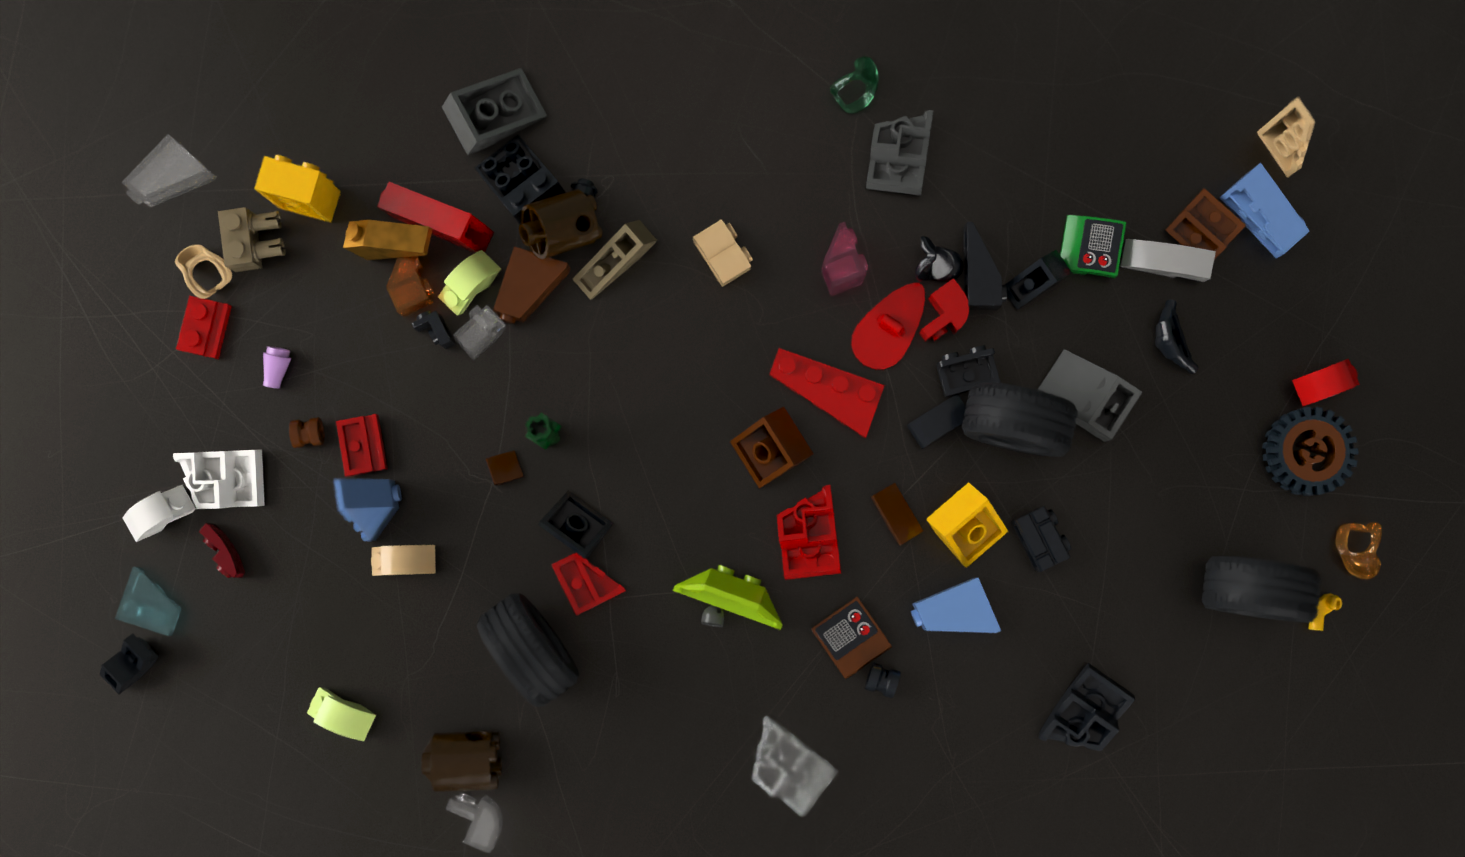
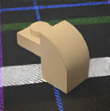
M435 545L372 547V576L436 573Z

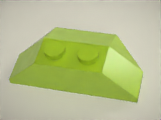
M719 565L717 570L713 568L708 569L674 586L673 591L781 630L782 622L766 588L760 586L762 581L749 575H745L744 580L733 576L735 570Z

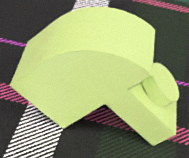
M480 250L462 261L444 280L446 285L438 298L459 316L465 312L476 294L490 287L501 271V268L483 250Z
M321 687L318 688L307 711V714L312 716L314 722L321 727L360 741L365 740L376 717V714L361 704L343 700L330 690Z

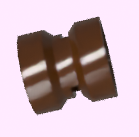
M320 417L310 418L306 422L300 419L290 421L289 436L293 448H301L305 444H312L313 446L324 444V426Z

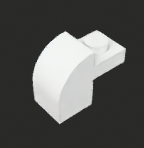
M180 485L163 493L160 491L139 501L125 513L123 520L135 541L138 542L161 532L168 523L193 513L196 508L183 485Z

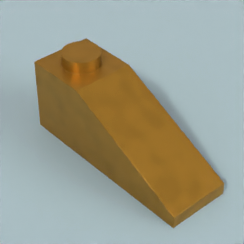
M376 220L351 221L346 230L343 248L366 260L423 256L428 253L433 229L428 226Z

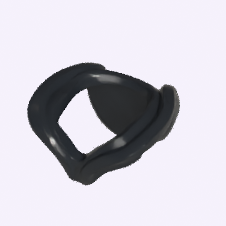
M921 236L920 246L927 256L918 263L915 278L921 282L927 280L949 282L953 278H958L963 271V262L960 255L953 250L935 246L928 237ZM929 265L928 270L924 272L923 270Z

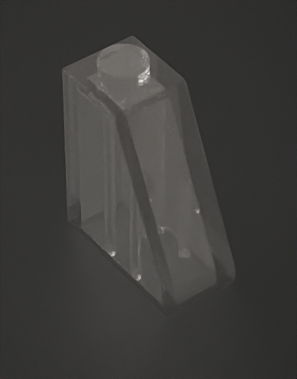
M167 134L122 183L129 189L126 194L137 204L144 202L153 207L211 183L217 177L177 140Z

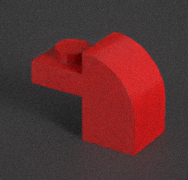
M953 278L928 298L940 316L919 332L925 342L931 337L934 341L938 340L948 332L945 328L947 326L953 334H956L968 318L969 305L967 296Z
M1349 359L1292 380L1302 406L1323 400L1359 385L1357 371L1351 365Z

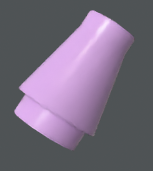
M267 346V351L263 352V386L280 389L282 379L292 359L289 357L290 350Z

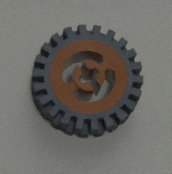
M1305 407L1284 414L1278 421H1275L1271 425L1272 429L1267 431L1265 437L1268 439L1267 442L1263 443L1262 449H1266V454L1262 455L1263 461L1267 460L1269 465L1265 468L1268 473H1273V481L1275 483L1280 482L1282 484L1280 487L1284 490H1291V493L1296 495L1304 494L1303 496L1332 492L1336 490V487L1345 484L1344 480L1350 478L1353 474L1350 471L1351 468L1357 465L1358 461L1354 460V455L1359 454V448H1354L1353 443L1357 442L1356 436L1351 437L1349 432L1352 431L1350 425L1345 426L1343 424L1345 420L1341 416L1335 417L1333 416L1335 412L1331 410L1323 411V408ZM1302 432L1307 433L1308 438L1298 442L1295 446L1300 448L1311 446L1310 451L1315 454L1327 452L1326 461L1318 471H1314L1312 466L1323 461L1325 457L1320 455L1309 457L1310 452L1304 449L1293 451L1294 441Z

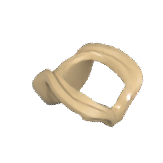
M202 245L189 246L183 249L176 257L175 264L183 273L187 287L198 298L205 299L216 293V290L222 289L232 279V272L229 268L225 267L224 259ZM204 260L212 262L222 277V281L209 291L199 285L193 277L194 267Z

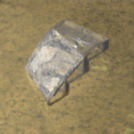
M765 717L763 720L761 743L758 744L756 753L757 762L754 765L751 779L771 797L781 798L796 813L805 817L838 773V770L771 718Z

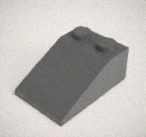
M522 68L451 92L442 106L467 155L491 147L547 117Z

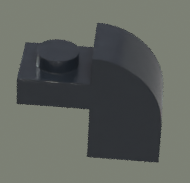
M132 633L123 640L121 651L102 664L100 676L120 695L154 665L158 656L143 638H137Z

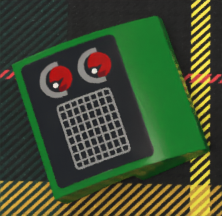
M1068 215L1066 217L1060 256L1071 272L1082 275L1089 273L1116 278L1126 222L1098 217Z

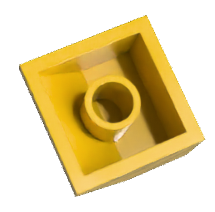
M969 482L926 519L936 535L966 568L1008 532L989 500Z

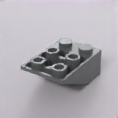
M1065 349L1038 388L1039 391L1065 398L1074 403L1078 411L1076 424L1103 442L1109 441L1114 437L1142 394V391L1119 376Z

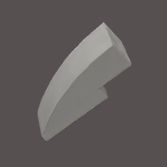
M1125 239L1119 267L1172 278L1177 276L1205 282L1211 278L1216 251L1170 243Z

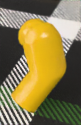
M1331 593L1322 595L1317 606V617L1309 623L1308 629L1323 631L1325 615L1341 608V598Z

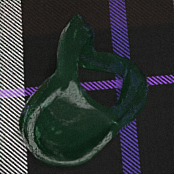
M862 56L857 58L854 62L856 71L841 77L833 85H830V93L847 113H856L864 109L876 93L879 76L876 64L870 57ZM861 80L866 86L865 94L853 103L846 105L838 95V92L849 82Z

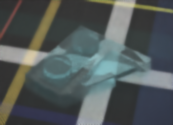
M133 567L115 619L160 634L172 636L181 608L165 595L164 590L158 584H154L144 574L145 571L142 568Z

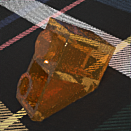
M418 256L397 258L386 286L397 312L403 317L433 303L430 295L434 294L429 280L427 278L423 280L419 272L423 267Z

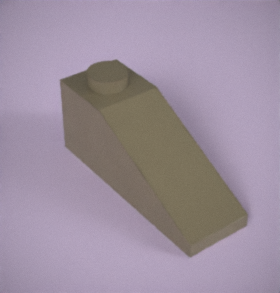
M640 220L626 223L580 270L573 280L591 300L638 261L658 240Z

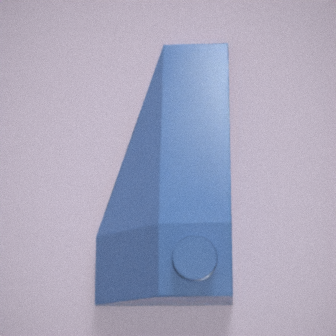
M390 479L334 480L339 511L348 522H354L356 532L363 531L361 532L363 541H376L399 509L398 501L402 500L400 486L398 484L395 485V481Z

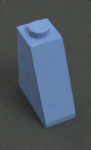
M978 577L912 603L915 609L911 611L913 620L917 627L922 626L923 630L983 633H997L1001 631Z

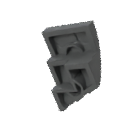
M933 110L925 111L924 115L910 119L904 116L895 121L875 124L866 189L921 195Z

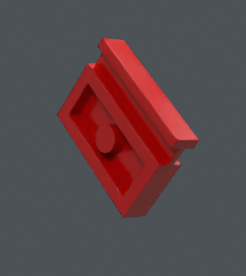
M189 296L176 350L219 359L232 306L226 303Z
M378 414L336 421L345 477L388 469Z

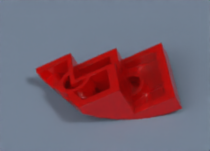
M825 485L820 492L808 499H802L797 502L796 506L787 508L777 515L778 536L782 549L785 580L841 573L831 485Z

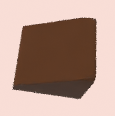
M515 450L486 458L494 485L499 486L524 477Z

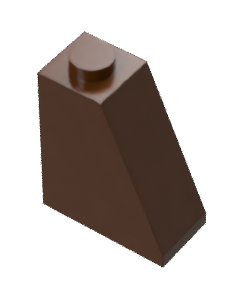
M514 246L493 308L496 314L500 315L499 320L510 324H515L516 320L524 323L569 274L570 266L568 263L550 257L540 259L533 252Z

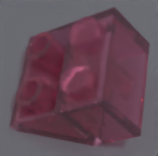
M845 222L839 224L821 268V273L831 296L861 285L866 276V270H868L864 255H858L855 247V244L858 243L856 235L852 228L847 229Z

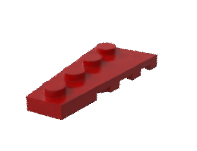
M781 348L778 349L770 371L771 377L866 439L885 385Z

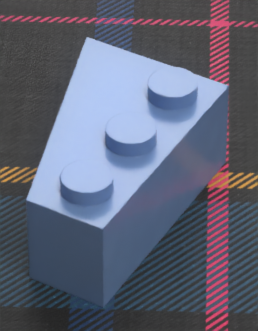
M1261 162L1219 197L1275 258L1285 254L1309 232L1303 218L1297 214Z

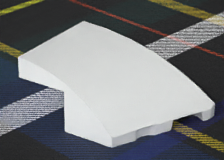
M262 450L173 453L175 462H180L186 477L183 480L191 491V497L197 509L265 506Z

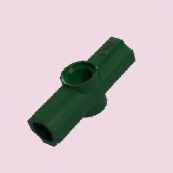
M540 413L537 417H530L525 424L528 430L525 437L547 450L549 445H556L561 439L559 431L562 426L543 413Z

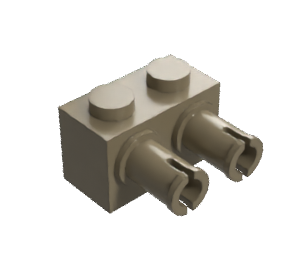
M246 207L218 211L225 267L234 272L262 268L261 258L285 256V249L281 248L285 247L282 238L259 242L258 231L282 228V223L278 222V220H281L279 211L256 215Z

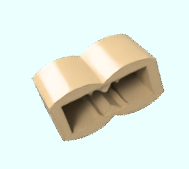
M721 219L695 235L693 242L723 287L751 270L749 262L753 261L745 246L740 248L736 243L735 238L738 236L730 223L725 225Z

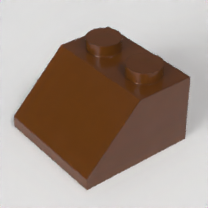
M785 407L764 416L730 441L759 489L813 455L812 450Z

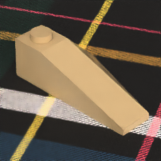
M1299 97L1257 131L1287 178L1302 168L1315 123Z

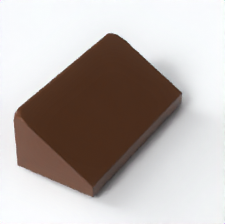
M895 483L871 496L898 545H902L923 532Z

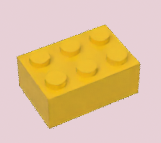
M275 155L274 159L264 156L254 188L279 209L327 222H332L341 192L333 184L334 181L326 178L327 175L319 171L320 168L318 166L303 162L302 166L292 164L291 159L280 155Z

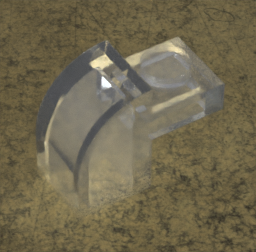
M478 305L469 312L470 320L453 334L455 341L473 360L485 352L501 336L506 328V324L488 305L483 309Z
M462 793L459 796L454 795L450 798L446 810L472 820L463 843L491 853L496 846L503 827V816L498 804L487 795L481 798L479 805L475 803L476 799Z

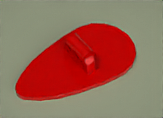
M912 283L893 291L870 310L856 326L852 335L851 347L855 357L862 365L875 370H884L894 366L902 359L912 342L923 314L925 290L922 284Z

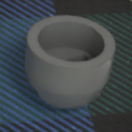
M711 605L704 609L701 624L723 627L724 612L722 608Z

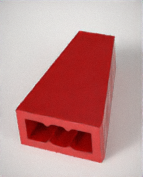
M388 182L385 190L381 193L380 201L377 205L378 208L388 215L407 224L431 227L433 229L432 235L472 253L480 250L485 252L494 234V231L472 214L391 182Z

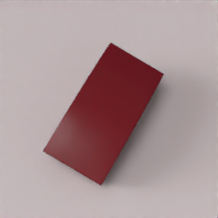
M206 523L199 532L205 537L203 542L214 551L219 549L218 553L212 558L218 564L217 570L227 578L231 576L233 578H242L245 570L234 545L216 524Z

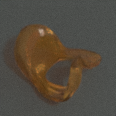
M1371 522L1367 526L1355 523L1343 524L1337 531L1336 547L1347 571L1357 578L1371 579L1377 576L1380 571L1381 562L1376 555V551L1381 541L1382 526L1378 522ZM1350 530L1371 532V542L1365 551L1353 553L1348 550L1347 540Z

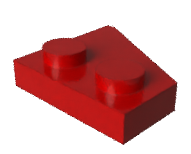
M577 553L551 564L576 616L625 592L622 585L616 583L606 573Z

